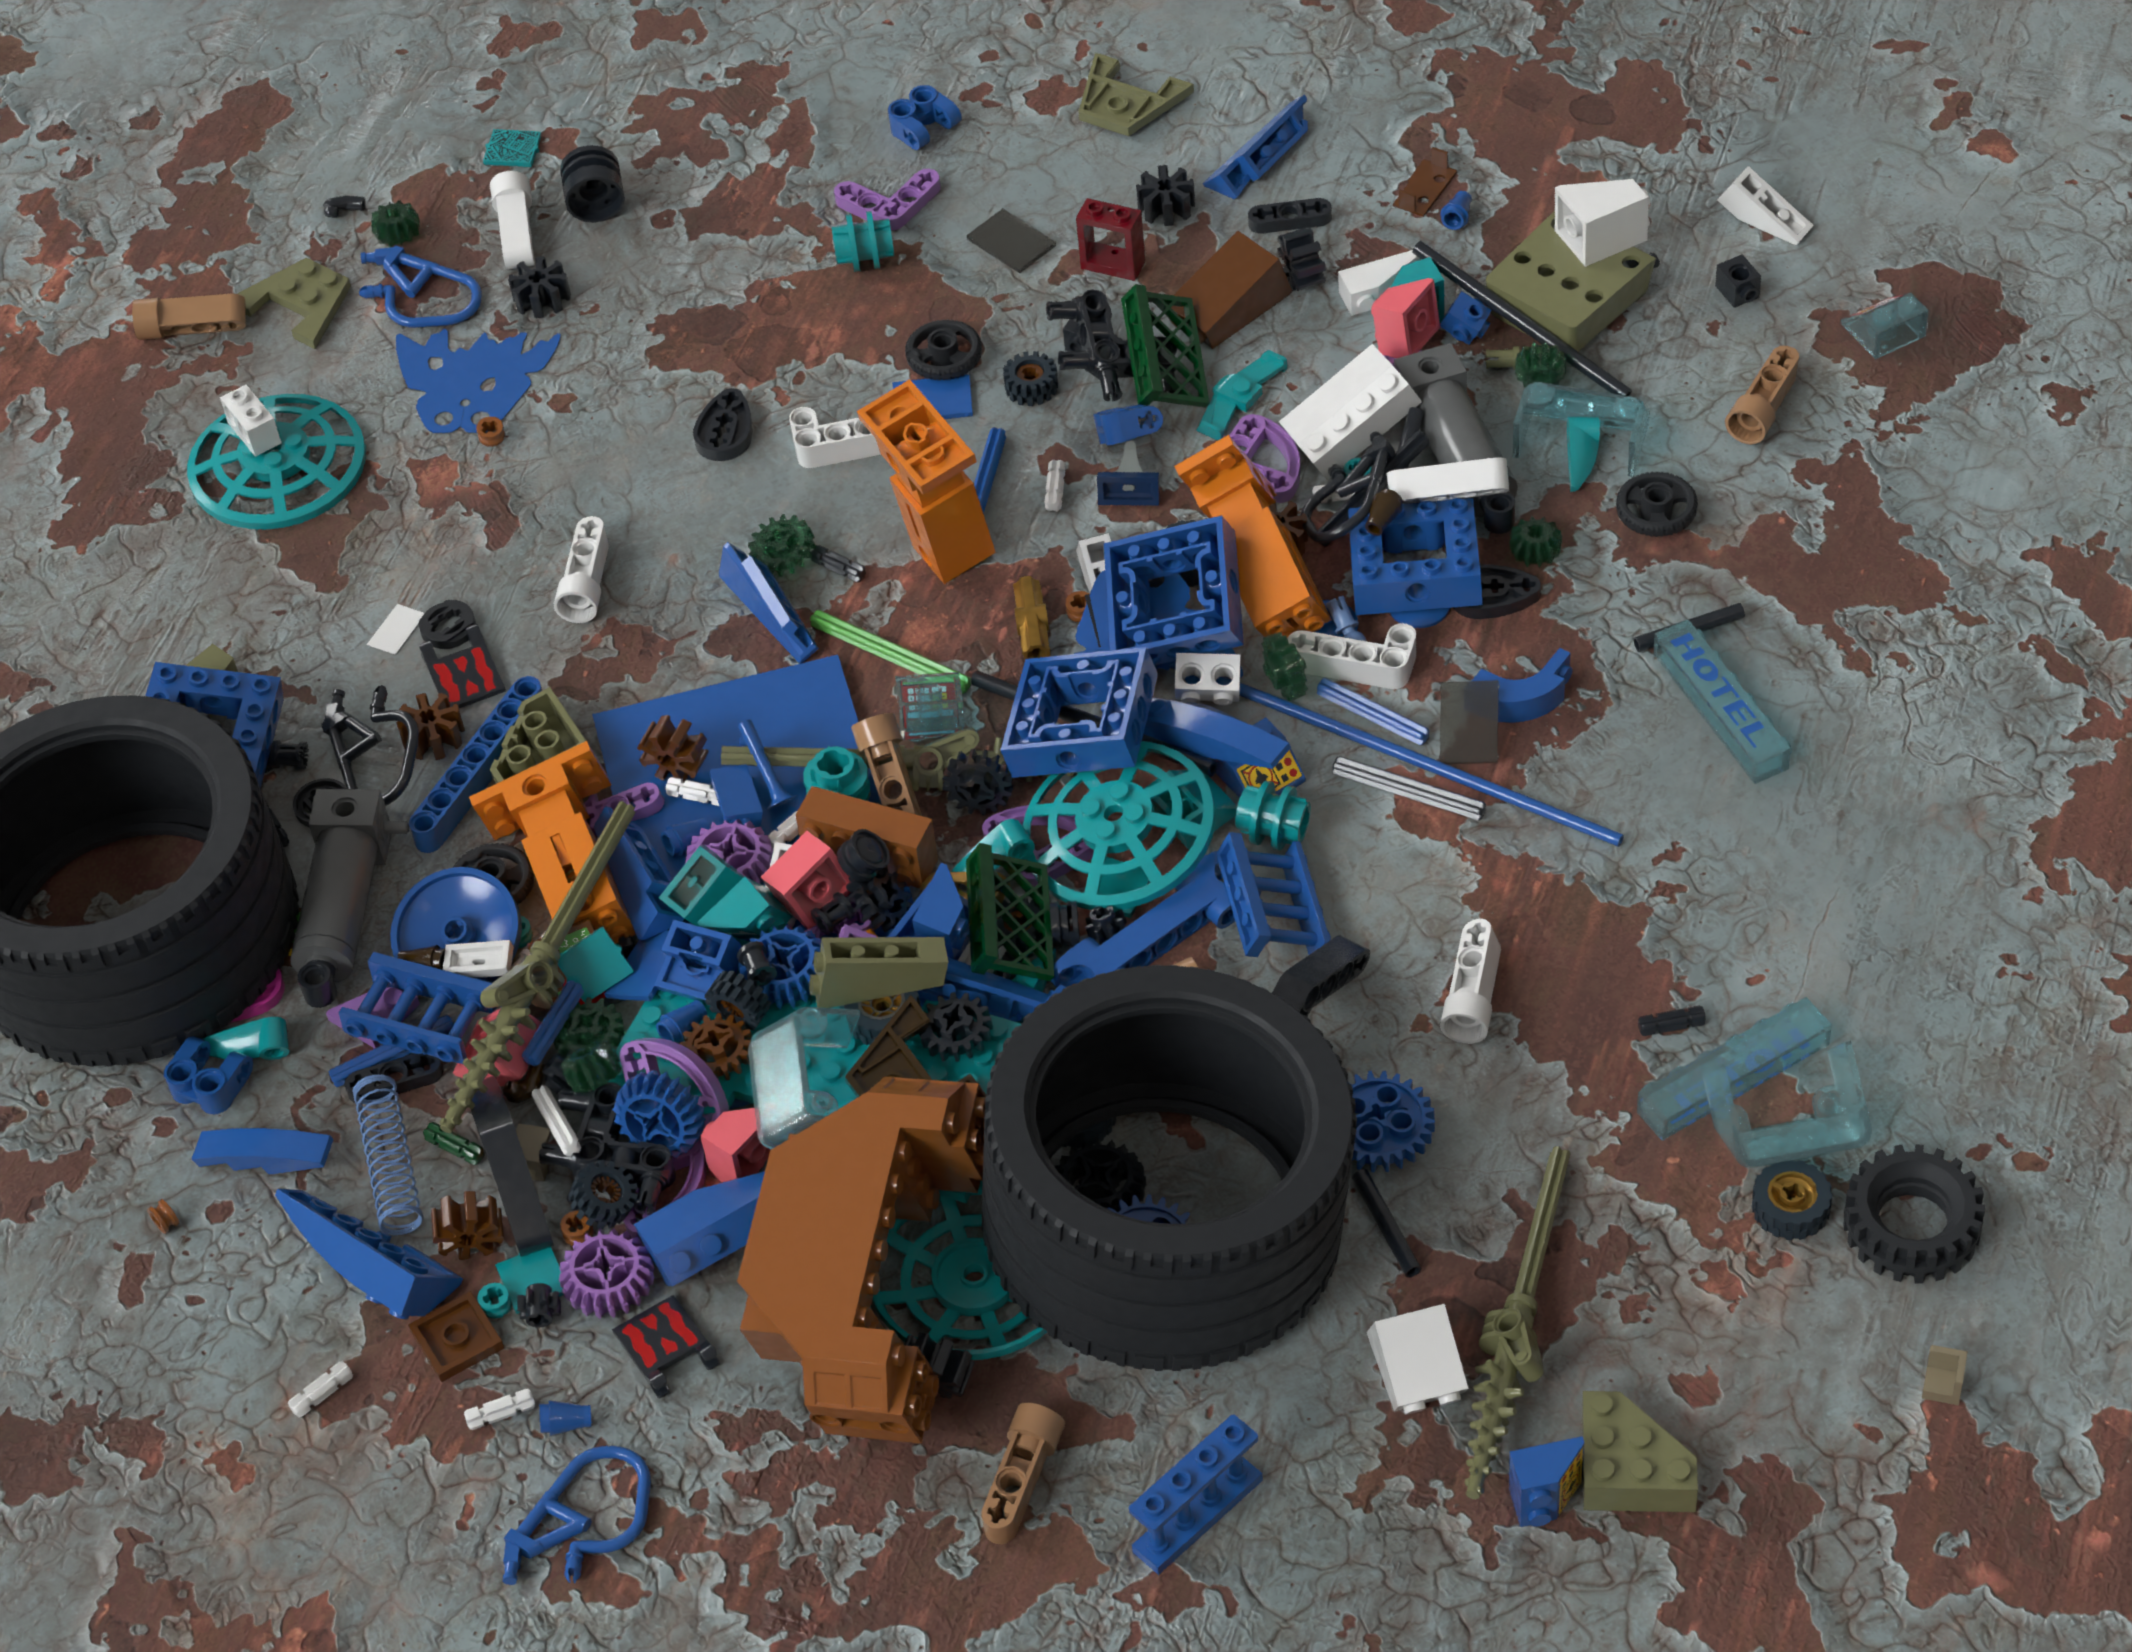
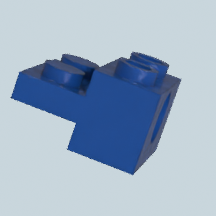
M673 920L661 949L666 954L654 986L664 992L706 1003L705 994L720 973L723 971H734L737 974L739 969L737 953L743 946L732 935Z

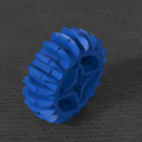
M788 923L782 930H778V928L773 926L770 933H765L761 930L759 939L750 938V942L758 941L765 945L767 949L766 957L769 963L773 964L777 970L776 977L769 984L761 986L763 989L761 993L768 995L771 1005L776 1003V1006L781 1010L784 1004L787 1003L793 1008L796 1001L802 1000L807 1003L808 995L810 994V975L816 974L814 971V953L820 952L822 942L820 938H816L812 930L805 932L801 925L792 930ZM738 963L739 973L744 975L747 980L748 972L745 966Z
M652 1070L648 1074L642 1071L635 1077L632 1076L631 1079H628L617 1093L613 1111L616 1113L614 1122L622 1125L619 1134L628 1135V1143L638 1144L642 1141L665 1145L670 1150L671 1155L677 1158L691 1150L700 1139L706 1118L702 1116L705 1107L698 1104L699 1095H692L690 1093L691 1085L684 1087L680 1084V1077L673 1080L670 1079L667 1071L661 1075L656 1070Z

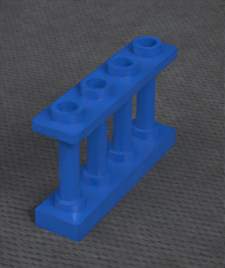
M1229 832L1216 855L1245 956L1258 957L1269 942L1306 945L1309 955L1329 942L1331 936L1326 928L1323 909L1319 905L1315 883L1311 878L1307 857L1303 852L1301 842L1293 841L1285 855L1251 852L1245 848L1241 833ZM1251 865L1283 868L1286 880L1256 877L1252 872ZM1258 890L1291 894L1294 906L1263 902L1260 899ZM1266 916L1298 919L1301 931L1271 928L1267 923Z
M373 952L368 960L373 984L357 1011L345 1007L340 1009L338 1014L343 1031L356 1038L363 1037L378 1041L382 1045H393L408 1049L415 1054L422 1053L437 1057L445 1062L463 1064V1060L467 1058L461 1038L476 1012L482 1011L491 1014L497 1009V1007L486 1008L480 1001L481 992L492 983ZM392 987L403 990L387 1019L371 1015L386 988ZM422 995L433 998L418 1027L401 1023L416 996ZM452 1003L464 1007L448 1035L431 1031L446 1004Z
M1236 1415L1229 1416L1129 1506V1513L1148 1529L1147 1532L1132 1544V1552L1158 1575L1263 1481L1262 1473L1242 1456L1258 1442V1434Z

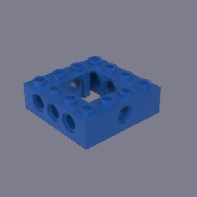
M1455 498L1444 501L1402 504V512L1384 529L1381 535L1375 536L1366 530L1365 524L1368 521L1369 514L1356 528L1350 531L1356 615L1483 605L1473 498ZM1360 507L1348 508L1349 518L1352 517L1359 510ZM1444 543L1446 546V558L1443 559L1430 558L1419 561H1396L1394 563H1384L1383 549L1388 553H1402V551L1437 550L1442 548Z
M1222 515L1104 543L1110 651L1147 647L1153 664L1158 665L1176 661V653L1207 654L1244 645L1236 533ZM1197 569L1200 590L1197 591V598L1205 610L1192 613L1184 611L1180 612L1179 616L1161 620L1157 618L1151 619L1149 580Z
M1147 647L1025 659L1000 749L1012 778L1135 767L1158 677ZM1106 702L1101 707L1103 715L1099 728H1097L1096 723L1092 720H1080L1079 723L1056 725L1061 706Z
M155 662L145 696L167 699L171 702L182 704L185 703L186 707H193L199 713L227 716V719L237 720L232 737L237 739L245 750L261 788L284 701L281 677Z

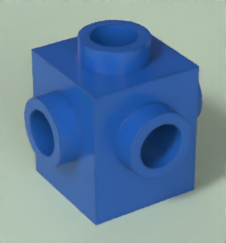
M1461 291L1442 319L1440 327L1449 332L1455 339L1469 345L1476 336L1481 339L1488 329L1490 323L1486 320L1492 310L1478 299L1472 298Z

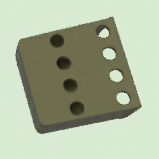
M1554 211L1487 275L1486 287L1579 352L1635 301H1638L1645 295L1656 258L1633 246L1585 267L1555 232ZM1627 260H1635L1639 263V266L1627 268L1623 263ZM1494 310L1491 311V314L1497 319L1523 332Z

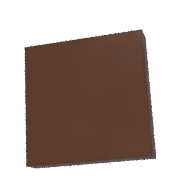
M471 1291L408 1324L411 1334L441 1382L504 1349L501 1338Z

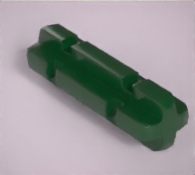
M435 1122L429 1123L427 1128L424 1129L423 1135L426 1141L433 1145H438L439 1143V1148L459 1158L465 1157L464 1161L472 1165H478L481 1159L484 1158L485 1152L482 1146L474 1142L469 1143V1139L453 1131L452 1133L444 1132L440 1129L441 1125Z

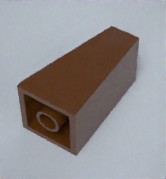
M1237 231L1173 296L1192 298L1200 344L1204 342L1214 349L1285 299L1293 291L1279 258L1240 231ZM1171 307L1182 320L1185 319L1184 307Z

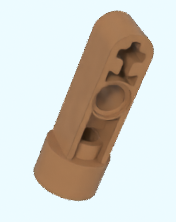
M220 294L161 299L160 297L134 299L132 318L136 337L138 340H146L174 335L242 330L246 327L245 297L239 294Z
M1790 346L1776 347L1745 395L1740 396L1726 416L1725 426L1729 434L1737 441L1745 444H1757L1766 436L1775 421V412L1796 380L1799 353L1796 349Z
M884 713L854 724L851 729L859 753L866 755L882 805L891 808L902 807V811L922 816L899 747V743L903 739L895 714ZM893 758V761L879 765V761ZM895 783H900L902 785V794L897 799H891L889 795L890 787Z
M1034 1403L1018 1405L1007 1432L1009 1444L981 1512L985 1535L992 1543L1006 1544L1016 1536L1047 1456L1055 1453L1064 1430V1419L1055 1411L1045 1406ZM1012 1485L1020 1487L1018 1491L1013 1493L1004 1491ZM1002 1509H1004L1005 1519H1001L1003 1515Z

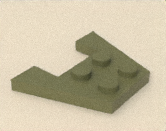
M1095 52L1079 108V120L1130 136L1194 93V84L1170 76L1157 93L1112 79L1120 70V61Z
M306 257L237 294L245 297V311L249 317L269 300L305 317L291 330L293 338L316 349L351 288L349 278Z

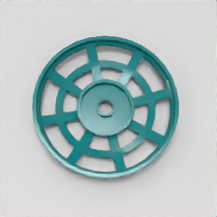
M279 394L258 398L274 418L281 444L256 457L233 428L226 424L228 421L225 413L204 430L191 450L187 464V477L191 492L197 503L209 515L221 522L235 527L261 530L285 528L300 524L333 508L356 485L366 461V445L361 428L355 418L344 408L332 401L306 394ZM304 403L315 405L316 407L308 410L294 406L276 407V404ZM330 410L340 415L348 422L353 436L335 435L330 424L321 415ZM276 413L301 415L292 423L276 422ZM311 421H314L322 428L325 435L307 437L302 428ZM214 433H220L221 435L213 448L212 458L195 466L197 457L204 444ZM230 436L241 440L237 450L221 455L222 448ZM326 446L324 456L318 465L309 460L310 447ZM336 446H354L352 462L345 475L339 481L326 471L334 459ZM279 449L278 452H270V453H268V452L271 451V450ZM239 460L242 472L233 481L225 474L222 465ZM213 469L218 481L227 489L219 503L211 500L199 485L196 476ZM300 470L308 473L298 481L283 486V479L295 475ZM252 478L258 481L270 482L271 488L258 489L246 487L245 485ZM316 480L330 488L327 493L316 500L287 511L286 495L303 490ZM238 495L254 499L273 498L275 513L248 514L233 511L229 507Z
M1146 741L1141 742L1136 766L1124 768L1119 780L1101 784L1095 774L1105 770L1076 772L1078 775L1062 788L1053 803L1040 804L1050 788L1067 773L1051 774L1034 794L1026 810L1023 828L1030 836L1033 817L1049 816L1048 834L1052 847L1038 860L1034 853L1026 860L1046 864L1049 867L1060 857L1071 868L1088 874L1084 893L1065 887L1048 875L1049 893L1058 900L1065 903L1077 901V907L1088 910L1101 906L1103 908L1112 906L1114 910L1129 909L1148 903L1168 893L1182 883L1205 856L1212 841L1216 824V806L1206 778L1200 769L1180 752L1164 745ZM1148 751L1163 754L1179 761L1189 771L1170 777L1165 771L1153 764L1144 762L1143 759ZM1139 769L1154 775L1161 782L1143 789L1132 781ZM1083 781L1090 791L1081 799L1080 803H1064L1070 792ZM1197 782L1203 800L1201 825L1182 819L1183 802L1179 787ZM1169 792L1172 801L1171 816L1155 813L1151 799ZM1115 812L1123 813L1116 821L1107 820ZM1058 816H1075L1076 829L1060 840L1057 829ZM1152 827L1166 828L1159 841L1146 851L1141 842L1148 836ZM1177 832L1196 837L1194 844L1185 857L1171 871L1162 876L1153 860L1169 847ZM1083 840L1088 847L1094 850L1091 863L1075 857L1068 850ZM1130 849L1135 857L1122 863L1104 865L1107 853H1120ZM1142 868L1150 881V884L1125 893L1098 895L1102 876L1122 875ZM1033 873L1035 879L1038 881L1037 874Z
M980 1181L978 1193H972L971 1195H982L983 1181ZM940 1195L939 1202L942 1203L947 1220L928 1229L914 1243L896 1233L908 1220H895L894 1227L889 1228L886 1241L888 1245L906 1255L900 1273L901 1290L880 1292L879 1288L877 1295H873L872 1303L879 1317L889 1330H894L901 1340L905 1342L907 1336L911 1334L896 1324L889 1315L885 1305L906 1303L915 1318L931 1329L928 1334L936 1343H939L944 1336L965 1340L989 1338L992 1345L991 1348L967 1350L972 1354L971 1360H984L1007 1355L1028 1346L1047 1333L1043 1328H1036L1017 1340L1009 1343L1006 1342L1003 1333L1022 1324L1029 1317H1026L1020 1311L1015 1317L999 1325L994 1311L1004 1306L1008 1301L1012 1302L1009 1298V1292L1003 1290L1000 1285L1001 1278L996 1276L992 1270V1262H989L987 1246L984 1245L983 1238H968L965 1227L982 1226V1214L960 1216L956 1200ZM951 1232L954 1243L947 1246L938 1256L924 1250L935 1239ZM916 1261L932 1269L933 1285L912 1288L911 1278ZM971 1272H979L984 1275L980 1280L974 1282L968 1281L965 1278ZM937 1298L947 1310L937 1322L922 1310L917 1301ZM960 1315L980 1316L985 1329L962 1330L952 1328Z

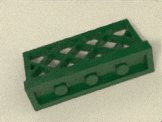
M1135 284L1121 298L1138 405L1149 406L1153 401L1206 408L1210 401L1192 298L1147 292L1145 285ZM1149 302L1154 303L1162 311L1158 317L1150 310ZM1172 306L1184 307V320L1171 309ZM1164 314L1177 326L1173 332L1160 320ZM1153 326L1166 337L1162 343L1154 336ZM1179 329L1189 338L1190 345L1188 347L1175 335ZM1168 341L1181 352L1177 358L1164 346ZM1158 352L1171 364L1167 369L1158 362ZM1183 356L1193 364L1194 371L1192 373L1179 361ZM1173 367L1186 379L1182 384L1169 373ZM1162 379L1175 390L1174 393L1163 392ZM1189 382L1198 390L1199 397L1192 396L1184 386Z
M979 843L966 859L971 971L984 975L988 969L1051 981L1054 977L1047 865L992 853V845ZM994 865L1002 866L1010 876L1003 880L994 871ZM1024 871L1037 874L1038 884L1033 887L1022 875ZM1012 880H1015L1026 892L1021 897L1007 885ZM999 890L1011 902L1006 908L995 898V893ZM1028 897H1031L1039 906L1040 912L1036 915L1023 902ZM1015 907L1028 920L1022 925L1009 913ZM1000 918L1013 930L1008 936L997 926V920ZM1031 924L1041 934V940L1038 943L1025 930ZM1018 935L1030 949L1022 953L1013 944L1011 939ZM1003 946L1015 960L1011 962L999 959L998 949ZM1034 952L1043 962V968L1035 967L1027 957Z

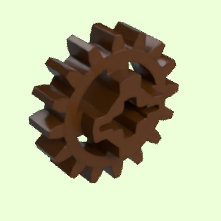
M717 1013L715 1020H710L705 1015L703 1016V1024L699 1025L696 1022H692L693 1031L683 1032L685 1041L679 1044L698 1055L712 1070L717 1079L719 1076H724L728 1081L730 1080L731 1072L743 1073L741 1064L750 1065L751 1063L749 1054L755 1052L750 1029L747 1030L743 1020L736 1023L734 1015H730L726 1020H723L721 1013Z

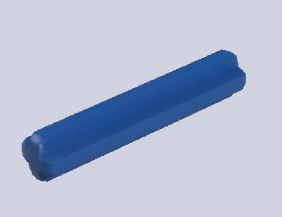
M569 980L565 984L523 1051L522 1057L525 1063L532 1066L540 1064L584 993L580 983Z

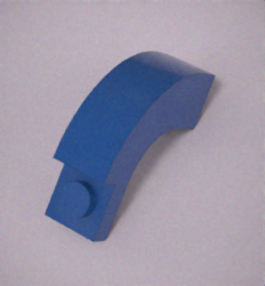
M1559 648L1540 672L1526 679H1505L1481 669L1464 689V710L1483 719L1505 723L1529 721L1551 712L1564 700L1565 684L1572 675V667H1570L1571 653Z

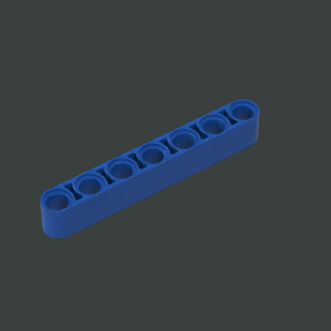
M525 676L519 678L511 686L411 816L409 827L415 846L419 851L431 853L438 850L472 807L469 797L484 790L492 781L493 776L490 768L494 759L498 760L503 750L501 744L509 727L514 726L519 716L517 710L521 702L542 691L541 683L537 678Z

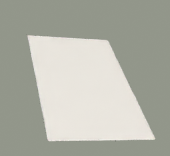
M397 604L367 645L396 654L419 624V620L424 613Z

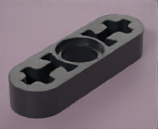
M1324 198L1257 205L1248 212L1249 229L1258 234L1296 230L1305 227H1321L1327 225L1332 220V205ZM1287 213H1294L1297 215L1294 218L1283 217V215Z
M414 1053L357 1070L346 1078L345 1089L349 1099L355 1103L352 1091L359 1080L371 1075L388 1076L393 1072L403 1074L402 1078L396 1082V1092L398 1094L437 1082L442 1077L443 1066L441 1060L430 1055ZM430 1064V1069L424 1071L423 1066ZM412 1069L414 1075L410 1076L408 1070ZM379 1081L380 1085L376 1086V1082L365 1085V1089L360 1090L358 1096L361 1098L366 1093L376 1089H392L393 1085L387 1081ZM375 1092L366 1096L364 1099H379L388 1095L390 1092Z

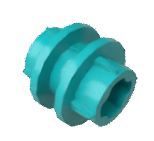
M872 211L866 212L867 222L853 224L852 214H847L846 225L831 227L837 264L853 263L854 272L860 271L859 261L873 259L874 269H879V259L895 256L889 219L873 220Z
M828 746L808 762L803 772L806 795L811 786L868 801L871 795L867 765L862 757L845 748Z
M1266 780L1260 787L1247 785L1237 805L1235 827L1240 832L1249 834V841L1253 845H1260L1265 836L1271 837L1272 848L1280 851L1283 850L1286 844H1292L1293 841L1302 843L1310 821L1311 804L1307 802V799L1297 796V790L1294 786H1286L1281 795H1277L1275 793V784L1272 781Z

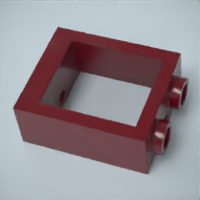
M1087 198L1076 216L1081 269L1135 281L1145 264L1142 210ZM1093 227L1124 233L1126 249L1095 242Z

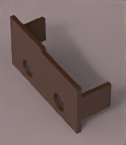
M1435 147L1431 148L1432 161L1423 159L1408 179V185L1405 189L1399 190V196L1393 203L1394 207L1422 217L1425 216L1457 173V170L1448 167L1447 151ZM1436 177H1443L1445 181L1439 183L1434 181ZM1421 198H1426L1429 200V202L1426 204H1421L1418 202V200Z

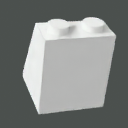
M1634 179L1559 185L1555 187V232L1585 267L1647 241L1648 227L1650 225L1648 217L1649 194L1644 188L1641 189Z
M1445 1304L1375 1321L1367 1331L1369 1342L1394 1411L1404 1409L1405 1415L1425 1410V1403L1439 1400L1441 1406L1461 1400L1460 1394L1466 1392L1468 1385Z

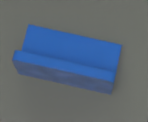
M747 764L710 769L709 776L724 820L742 819L744 824L751 821L754 828L761 827L763 810Z

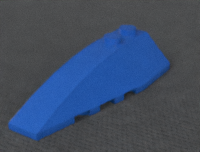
M1152 697L1143 733L1206 758L1273 769L1291 748L1289 742L1210 705Z
M765 1171L693 1190L633 1224L666 1286L672 1287L747 1244Z
M277 1189L275 1196L310 1245L332 1268L355 1287L365 1292V1297L368 1300L388 1307L391 1315L400 1319H409V1316H426L461 1285L462 1277L408 1244L403 1245V1248L389 1243L391 1235L381 1230L375 1232L362 1228L363 1221L353 1216L336 1213V1207L303 1190Z

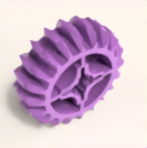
M737 819L734 823L724 820L721 825H716L712 821L711 829L701 828L700 836H692V845L687 846L685 864L700 845H706L743 876L760 884V882H763L760 877L770 868L773 848H771V840L768 838V835H764L761 827L754 828L751 821L742 825L740 819Z
M615 1228L609 1234H604L599 1229L598 1236L591 1237L586 1233L585 1242L574 1241V1251H565V1261L560 1262L561 1274L559 1282L563 1288L564 1297L567 1301L571 1302L575 1310L582 1309L586 1317L595 1311V1315L599 1319L602 1318L604 1313H609L610 1316L615 1318L616 1311L623 1310L628 1314L629 1305L640 1306V1296H649V1286L653 1285L655 1267L646 1246H643L639 1237L632 1238L628 1231L619 1236Z

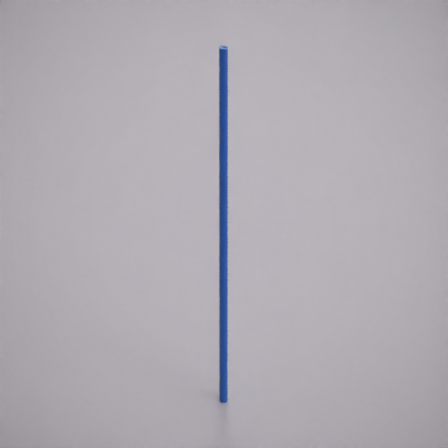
M1172 663L1170 668L1176 670V664ZM1221 676L1216 679V682L1219 685H1228L1232 680L1226 676ZM1240 682L1241 697L1619 847L1623 841L1624 835Z

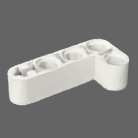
M809 407L796 408L789 416L797 460L802 467L815 468L881 455L875 437L859 418L818 425L816 413Z
M1487 458L1387 472L1388 489L1397 492L1402 497V504L1468 498L1509 491L1506 458Z
M1405 623L1396 624L1389 629L1384 644L1304 630L1295 631L1287 638L1288 665L1293 671L1388 689H1399L1408 683L1415 663L1416 631L1411 625Z

